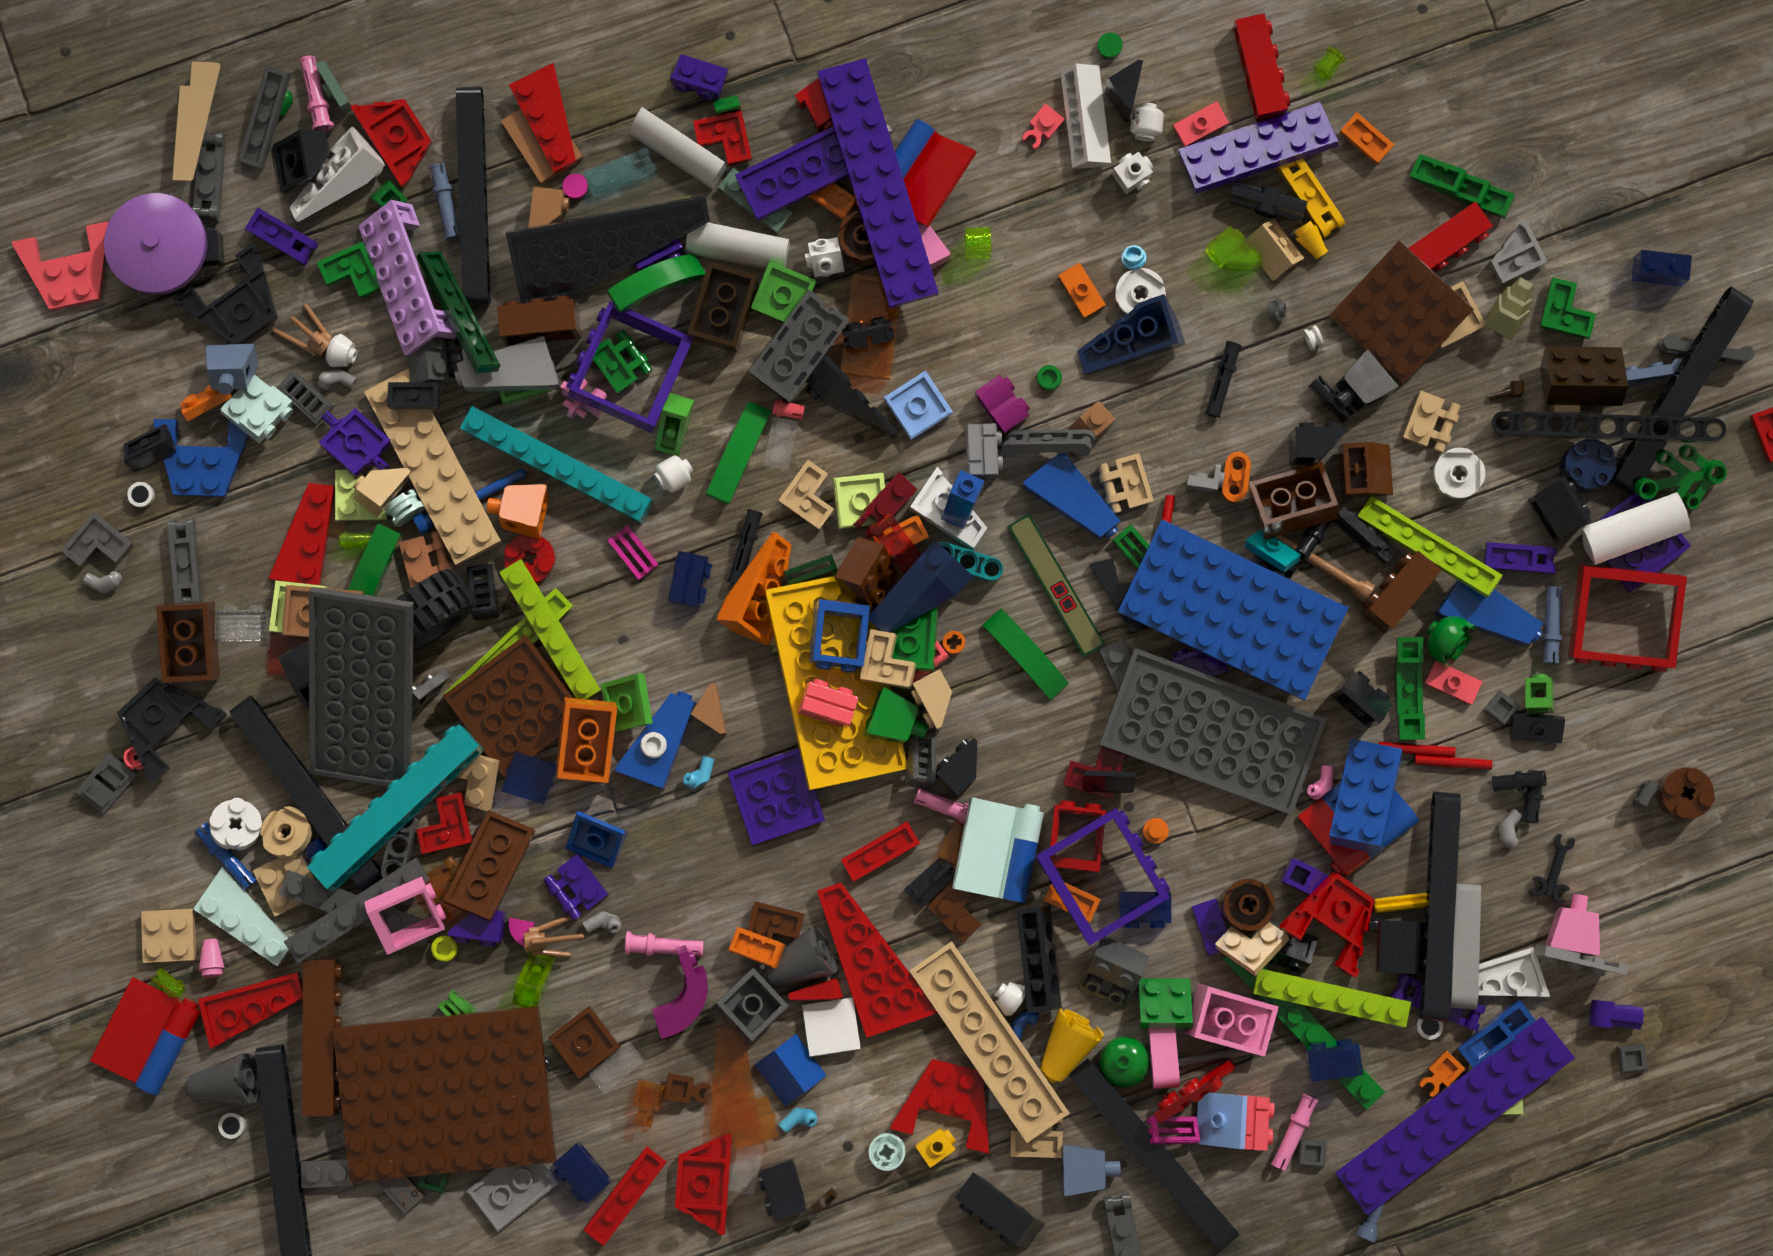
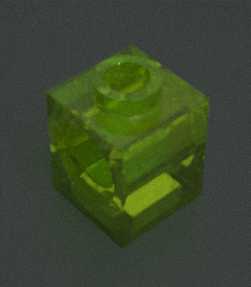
M991 227L965 228L966 260L991 258Z

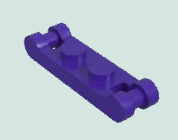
M1399 973L1397 978L1399 983L1396 991L1393 990L1390 997L1409 1001L1411 1006L1420 1009L1421 981ZM1408 985L1414 987L1411 997L1405 995ZM1478 1004L1476 1010L1470 1009L1471 1012L1468 1019L1461 1017L1464 1009L1450 1008L1448 1021L1478 1031L1480 1026L1478 1021L1480 1015H1484L1486 1007Z

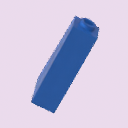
M1065 453L1057 454L1022 484L1026 491L1098 540L1104 536L1106 539H1109L1119 530L1116 527L1120 523L1119 518Z
M960 470L949 494L941 520L964 530L984 488L985 481Z
M1460 581L1455 583L1434 613L1442 619L1448 616L1462 617L1474 624L1475 630L1522 646H1526L1530 642L1534 644L1543 632L1540 630L1544 624L1497 590L1494 589L1489 598H1486Z
M678 691L677 695L670 693L652 717L653 724L646 725L617 764L615 771L665 789L690 723L691 712L697 704L691 700L693 696ZM650 732H657L666 739L667 749L659 758H650L641 750V740Z

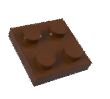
M588 1006L548 1037L579 1079L621 1047L591 1006Z

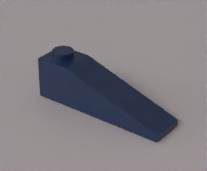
M1165 294L1138 303L1128 314L1120 317L1106 331L1098 334L1080 348L1077 352L1084 375L1186 345L1179 321Z
M934 541L872 611L868 620L879 630L891 633L943 602L955 597L973 576L941 545Z

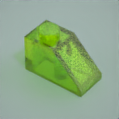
M532 952L529 954L516 982L512 1004L521 1007L539 1006L556 960L555 956H532Z

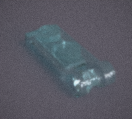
M648 147L639 149L635 153L583 172L592 196L601 195L657 173V167L650 159L652 155ZM641 161L643 167L636 170L634 163Z

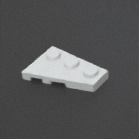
M937 466L909 510L973 551L986 532L987 527L974 511H972L964 530L941 520L953 485H950Z
M1534 947L1479 963L1478 995L1550 997L1537 955L1534 954Z

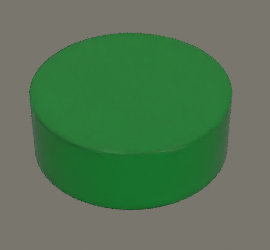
M1108 32L1099 38L1097 49L1103 58L1114 59L1120 55L1123 42L1119 35Z
M1045 365L1038 371L1036 381L1042 390L1054 391L1061 384L1062 374L1057 367Z

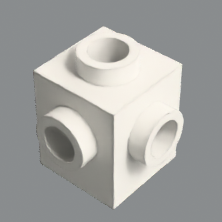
M1139 152L1133 156L1131 153L1125 155L1118 161L1119 165L1113 169L1112 175L1125 194H1128L1135 188L1138 191L1145 188L1150 183L1149 179H1151L1153 173L1152 163L1146 156L1142 157Z
M837 237L818 239L815 242L808 243L810 253L805 254L808 269L813 268L815 277H828L835 273L844 272Z

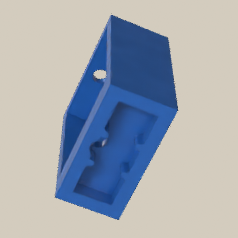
M819 599L815 603L809 663L816 664L815 668L830 670L831 666L841 667V671L847 673H856V669L859 670L864 667L870 606ZM824 614L859 619L855 659L820 654Z

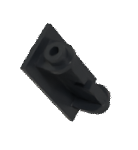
M880 316L872 318L871 322L861 324L860 322L847 324L846 328L841 331L843 336H848V338L843 339L845 349L850 348L853 350L868 346L866 338L868 336H871L873 345L890 342V339L895 338L893 328L888 329L889 326H893L891 319Z
M941 855L910 883L904 891L922 908L954 878L955 870Z

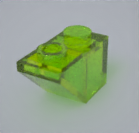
M1231 226L1227 227L1205 248V252L1220 269L1257 272L1263 264L1260 253L1253 247L1250 249L1244 242L1246 240L1244 235L1238 229L1233 230Z

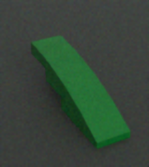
M1419 154L1409 175L1411 179L1470 206L1476 202L1482 211L1502 219H1506L1515 199L1514 193L1491 186L1490 181L1467 174L1465 169Z
M748 401L716 469L706 496L730 505L760 441L761 434L771 416L770 410Z
M379 523L377 524L348 590L364 591V595L377 597L383 585L382 580L393 560L391 557L402 534Z

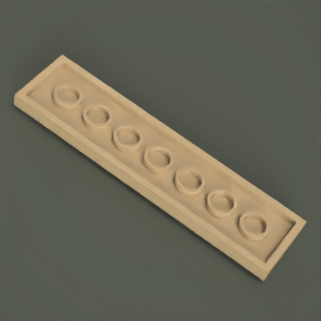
M408 368L364 391L385 433L391 439V444L403 467L411 471L409 478L455 565L458 567L501 544L502 541L432 410L389 409L387 407L388 382H411Z
M952 941L909 970L1026 1143H1029L1070 1114Z

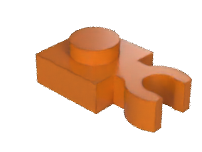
M1444 1050L1427 1068L1432 1075L1422 1078L1418 1085L1423 1087L1426 1083L1430 1082L1433 1085V1089L1428 1095L1433 1097L1439 1092V1085L1441 1083L1449 1087L1465 1068L1447 1050Z

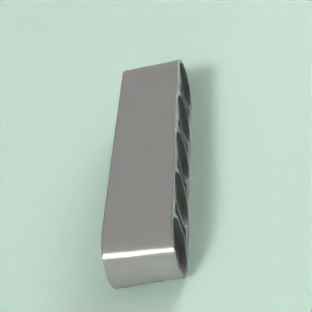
M1457 883L1450 1008L1477 1009L1481 885Z

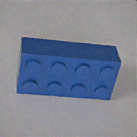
M1351 739L1330 830V844L1381 855L1402 760V749Z

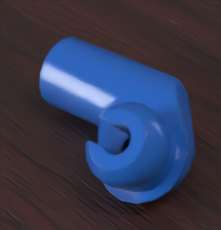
M1025 1009L1013 1021L1011 1028L1019 1040L1027 1023L1032 1026L1037 1024L1040 1016L1038 1012L1028 1013V1010Z

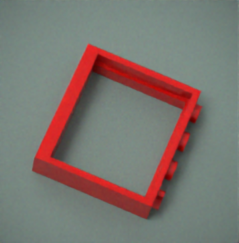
M1579 564L1568 656L1575 658L1576 663L1590 664L1591 660L1601 661L1600 665L1616 667V662L1626 663V667L1632 669H1642V665L1652 666L1651 670L1667 672V667L1676 668L1687 576ZM1591 577L1674 586L1665 658L1582 650Z

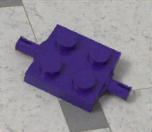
M356 408L339 420L329 411L325 412L326 416L322 415L321 419L331 428L328 434L319 441L320 446L355 478L372 464L378 470L389 469L390 466L380 456L391 445V439Z

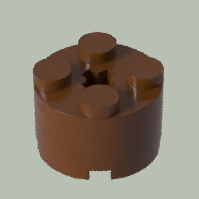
M854 211L847 215L840 224L838 233L841 253L849 262L860 267H867L875 264L869 241H859L860 235L863 237L867 235L860 212Z
M1684 767L1667 772L1660 779L1656 790V800L1665 814L1675 819H1693L1705 814L1714 803V787L1709 777L1697 768ZM1687 789L1689 794L1686 798H1682L1681 794Z
M1254 879L1237 880L1231 883L1221 895V913L1227 923L1236 929L1244 931L1258 930L1267 925L1272 918L1275 909V899L1269 887L1262 882ZM1245 898L1247 901H1253V905L1250 906V912L1248 909L1242 908Z

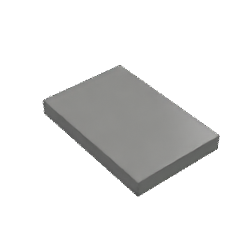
M545 1163L494 1168L466 1192L495 1230L499 1232L560 1182Z

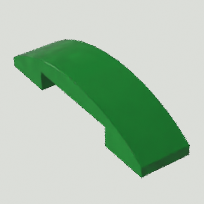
M695 254L682 255L659 262L629 276L610 288L607 294L618 312L621 313L640 305L644 298L680 283H683L685 286L704 278L706 272Z
M1000 608L982 624L1049 700L1054 698L1069 684L1040 648L1003 609Z
M1423 637L1396 638L1395 698L1399 740L1425 739V714H1423L1422 694Z

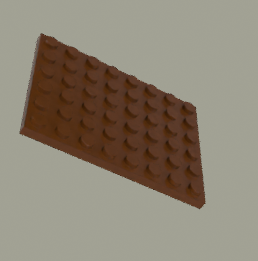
M539 1006L332 1028L350 1183L552 1163L557 1160Z

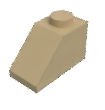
M408 468L370 471L366 477L361 476L354 484L355 493L353 499L378 517L385 506L406 485L411 471Z

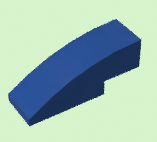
M1518 998L1471 1035L1458 1047V1050L1474 1068L1487 1057L1494 1055L1515 1040V1036L1534 1023L1536 1019L1520 998Z

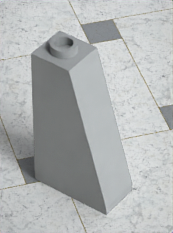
M544 336L494 351L501 365L498 372L475 373L469 359L456 363L458 371L454 372L458 385H463L467 392L561 389L549 346Z

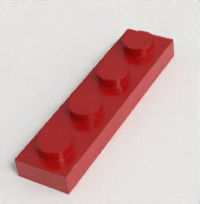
M646 1146L583 1231L604 1246L667 1163V1160Z

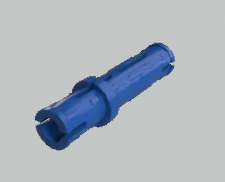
M207 822L201 827L208 835H205L200 828L194 834L209 848V854L211 856L215 855L243 887V890L249 889L250 885L244 878L252 885L257 879L230 849H224L214 842L210 835L209 824Z

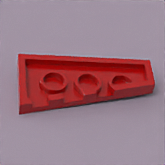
M554 62L509 84L554 174L577 164Z
M308 483L268 579L321 586L335 494L334 486Z
M300 972L198 999L209 1048H215L303 999V983Z

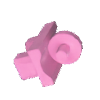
M585 379L580 387L582 390L588 385ZM564 381L560 388L562 389L561 393L570 399H566L563 403L569 409L567 417L573 419L578 415L584 419L587 412L581 409L582 407L599 419L603 413L602 411L568 397L570 388L566 387L567 382ZM595 388L591 393L602 399H607V394L599 388Z

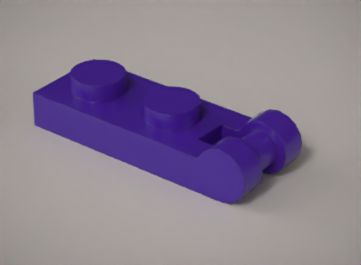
M260 208L256 209L245 227L251 234L305 266L310 260L308 256L319 245L314 240ZM298 241L304 244L300 252L294 249Z
M1486 542L1484 564L1497 570L1555 574L1556 566L1553 565L1557 548ZM1537 555L1543 556V564H1537Z

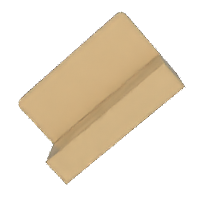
M1275 218L1262 224L1244 240L1246 247L1273 281L1304 259Z

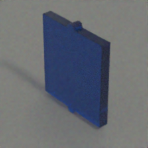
M515 751L510 767L506 769L507 775L501 791L544 804L550 787L554 785L552 781L556 771V764Z

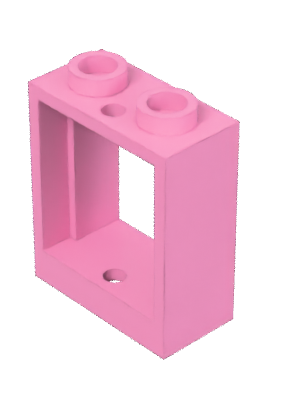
M422 876L364 902L367 914L387 955L445 930L443 919L446 918L444 910L441 904L435 905L433 901L436 898L431 883L425 884ZM422 893L432 916L391 934L381 911Z

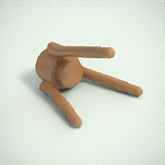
M304 304L303 307L321 334L318 331L312 333L294 316L291 317V321L309 337L307 343L310 346L276 328L272 330L273 333L306 350L313 357L318 355L320 358L326 355L329 343L333 338L308 304Z
M570 916L562 917L538 927H530L529 932H524L525 953L532 952V956L545 955L569 958L571 957L569 952L543 950L542 948H546L547 943L583 939L584 935L577 934L545 938L544 933H539L572 920Z

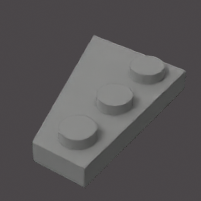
M1536 944L1534 950L1535 955L1543 956V962L1558 965L1559 960L1566 962L1567 968L1581 971L1583 966L1590 968L1589 973L1599 976H1605V972L1627 975L1629 967L1627 964L1605 961V959L1581 955L1580 953Z

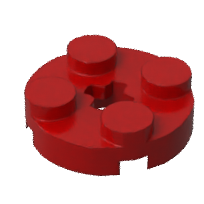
M520 534L505 547V567H509L520 559L523 561L527 552L536 554L537 558L533 560V565H529L528 562L523 563L534 581L540 583L551 574L556 561L555 551L550 542L542 536L540 539Z

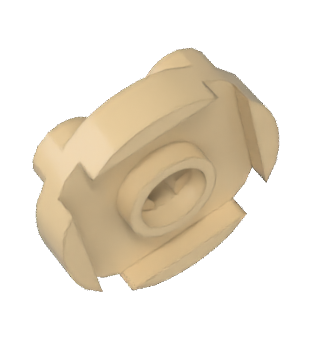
M287 806L284 807L285 809L271 812L265 818L261 826L260 835L263 837L264 848L272 855L279 858L294 859L309 844L314 827L302 811L295 807ZM291 827L290 835L283 838L282 830H288Z

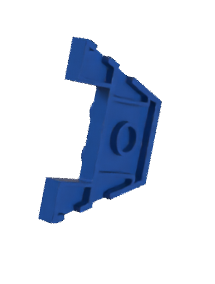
M153 419L155 428L163 424L168 426L176 447V453L164 458L173 495L226 497L237 471V464L241 454L244 453L249 435L229 421L227 447L177 446L179 421L175 419Z

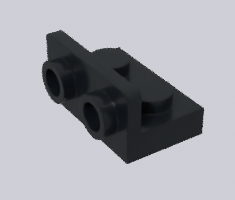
M1272 920L1269 921L1277 928L1280 926V923ZM1304 933L1302 939L1298 940L1288 934V942L1268 963L1278 964L1293 973L1304 974L1311 964L1318 937Z

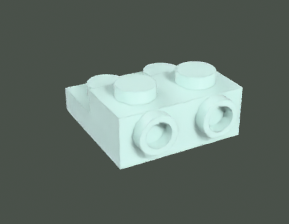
M254 375L248 387L239 389L220 409V413L260 444L264 439H269L274 434L276 426L281 420L284 422L291 416L293 403L291 399L277 388L268 386Z

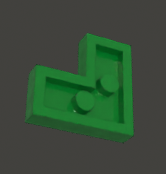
M363 242L317 262L328 287L351 277L361 299L381 290L375 268Z
M1554 277L1551 278L1539 325L1540 328L1587 340L1590 339L1596 313L1572 308L1577 283Z

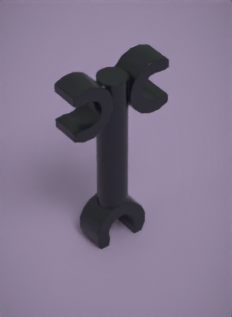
M1556 834L1554 837V845L1557 849L1547 881L1543 877L1534 876L1533 880L1538 881L1541 884V888L1538 891L1529 889L1531 895L1551 897L1554 902L1559 904L1565 903L1566 900L1558 897V891L1560 889L1569 891L1570 887L1564 884H1556L1566 852L1572 849L1575 844V839L1569 838L1568 844L1563 846L1560 842L1562 834Z

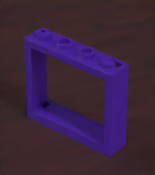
M609 301L607 308L602 307L596 321L600 322L597 330L591 329L586 341V343L590 344L587 352L582 351L576 365L580 366L577 374L572 373L566 385L567 388H570L568 397L652 433L692 344L693 337L629 309L619 313L613 302ZM611 318L678 347L647 418L580 389Z
M1117 808L1035 856L1089 946L1170 898L1167 892L1171 890L1163 877L1160 879L1154 872L1157 869L1155 862L1150 855L1145 857L1141 850V847L1144 846L1137 833H1131L1127 826L1131 824L1123 810L1119 812ZM1113 819L1158 895L1094 933L1049 857Z

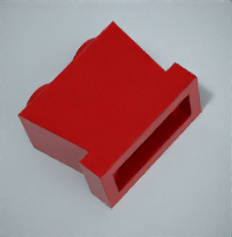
M816 79L795 94V102L801 110L806 107L818 133L833 127L819 79Z

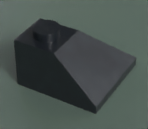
M299 129L273 144L281 193H286L312 179L328 158L329 143L325 131Z

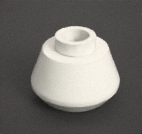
M343 334L336 335L329 343L326 361L330 367H347L350 363L353 364L355 362L358 350L355 349V344Z
M1009 982L1007 985L1002 983L994 994L997 997L995 1003L1005 1016H1011L1018 1009L1026 996L1025 986Z

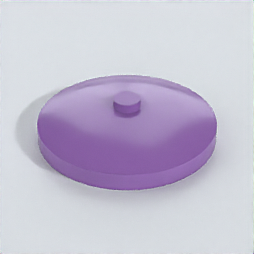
M150 193L127 201L115 212L106 228L104 251L112 272L128 287L146 294H166L182 288L197 275L206 257L207 235L201 219L188 204L171 195Z

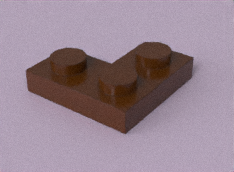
M953 878L926 907L964 943L981 925L963 907L976 893L953 889Z
M755 901L747 930L772 939L773 933L798 938L805 914Z

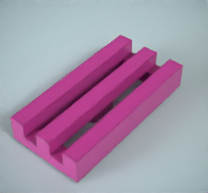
M628 525L607 540L639 581L659 566ZM625 534H629L652 563L650 566L647 567L624 537ZM620 539V541L628 549L631 555L643 568V571L641 573L638 572L635 566L619 548V546L616 544V541Z
M1155 1116L1147 1119V1123L1151 1126L1148 1129L1149 1134H1152L1150 1144L1200 1143L1197 1117H1169L1160 1123ZM1157 1124H1191L1192 1128H1158ZM1159 1134H1193V1137L1159 1136Z

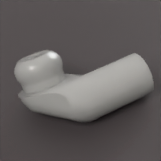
M336 368L322 372L319 375L318 385L320 388L327 390L332 384L339 382L352 389L357 382L356 377Z
M112 571L109 575L102 578L87 573L83 579V584L100 593H108L119 587L122 576L116 571Z
M1515 809L1498 826L1500 841L1507 848H1514L1518 844L1514 827L1523 816Z
M605 911L583 922L588 933L599 927L607 929L611 933H617L620 931L622 924L618 916Z

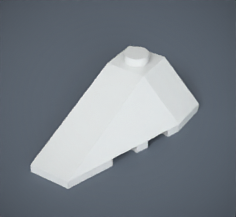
M353 126L330 150L334 154L326 165L323 164L320 167L315 181L307 183L291 205L290 210L296 221L299 222L364 186L381 173L385 164L379 153Z

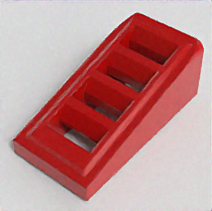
M834 978L789 992L788 997L789 1000L793 1001L835 1000L843 998L838 979Z

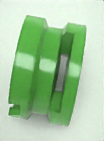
M454 990L448 994L449 998L446 1001L442 1000L438 1005L445 1015L477 1012L462 996H456L458 993Z

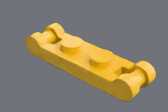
M1304 159L1276 167V170L1284 178L1296 198L1308 201L1306 212L1313 223L1317 225L1323 238L1330 235V231L1336 227L1339 229L1346 224L1342 215ZM1296 166L1299 171L1292 174L1290 168ZM1328 213L1331 219L1325 223L1322 216Z

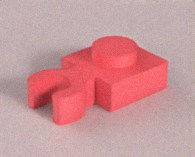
M1045 103L1030 121L1029 125L1034 129L1024 133L1022 142H1025L1029 137H1033L1036 142L1033 144L1032 150H1037L1041 144L1042 136L1049 140L1064 123L1065 119Z

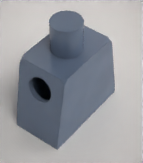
M255 344L206 346L207 373L211 389L218 390L219 393L227 395L233 389L247 388L259 365Z
M1063 1144L1062 1179L1064 1196L1106 1189L1105 1177L1121 1176L1120 1161H1105L1104 1150Z

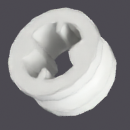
M1312 326L1310 331L1307 329L1303 330L1304 339L1311 351H1314L1316 346H1324L1322 335L1317 326Z

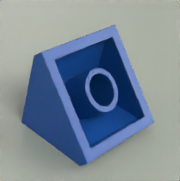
M577 811L566 849L613 868L628 832Z
M797 1034L755 1064L784 1106L794 1101L827 1076L815 1058L809 1057V1050Z

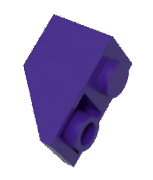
M1289 858L1279 882L1309 896L1328 875L1295 858Z
M497 910L491 923L470 914L448 931V936H455V942L470 943V939L480 940V945L495 947L496 942H503L507 912Z

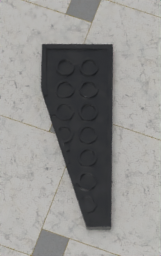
M705 195L507 231L506 238L521 304L529 303L530 299L536 298L544 299V302L554 301V297L569 296V298H572L610 275L616 274L645 258L657 249L663 248L677 238L710 222Z

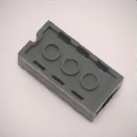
M805 290L747 370V373L787 402H791L849 322V319L835 308L827 310L823 307L825 301L810 290Z

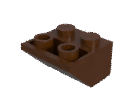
M1372 442L1343 443L1338 448L1342 498L1393 495L1389 444Z
M858 537L834 578L841 592L860 605L870 606L869 612L872 613L884 599L889 586L894 583L897 571L884 544Z

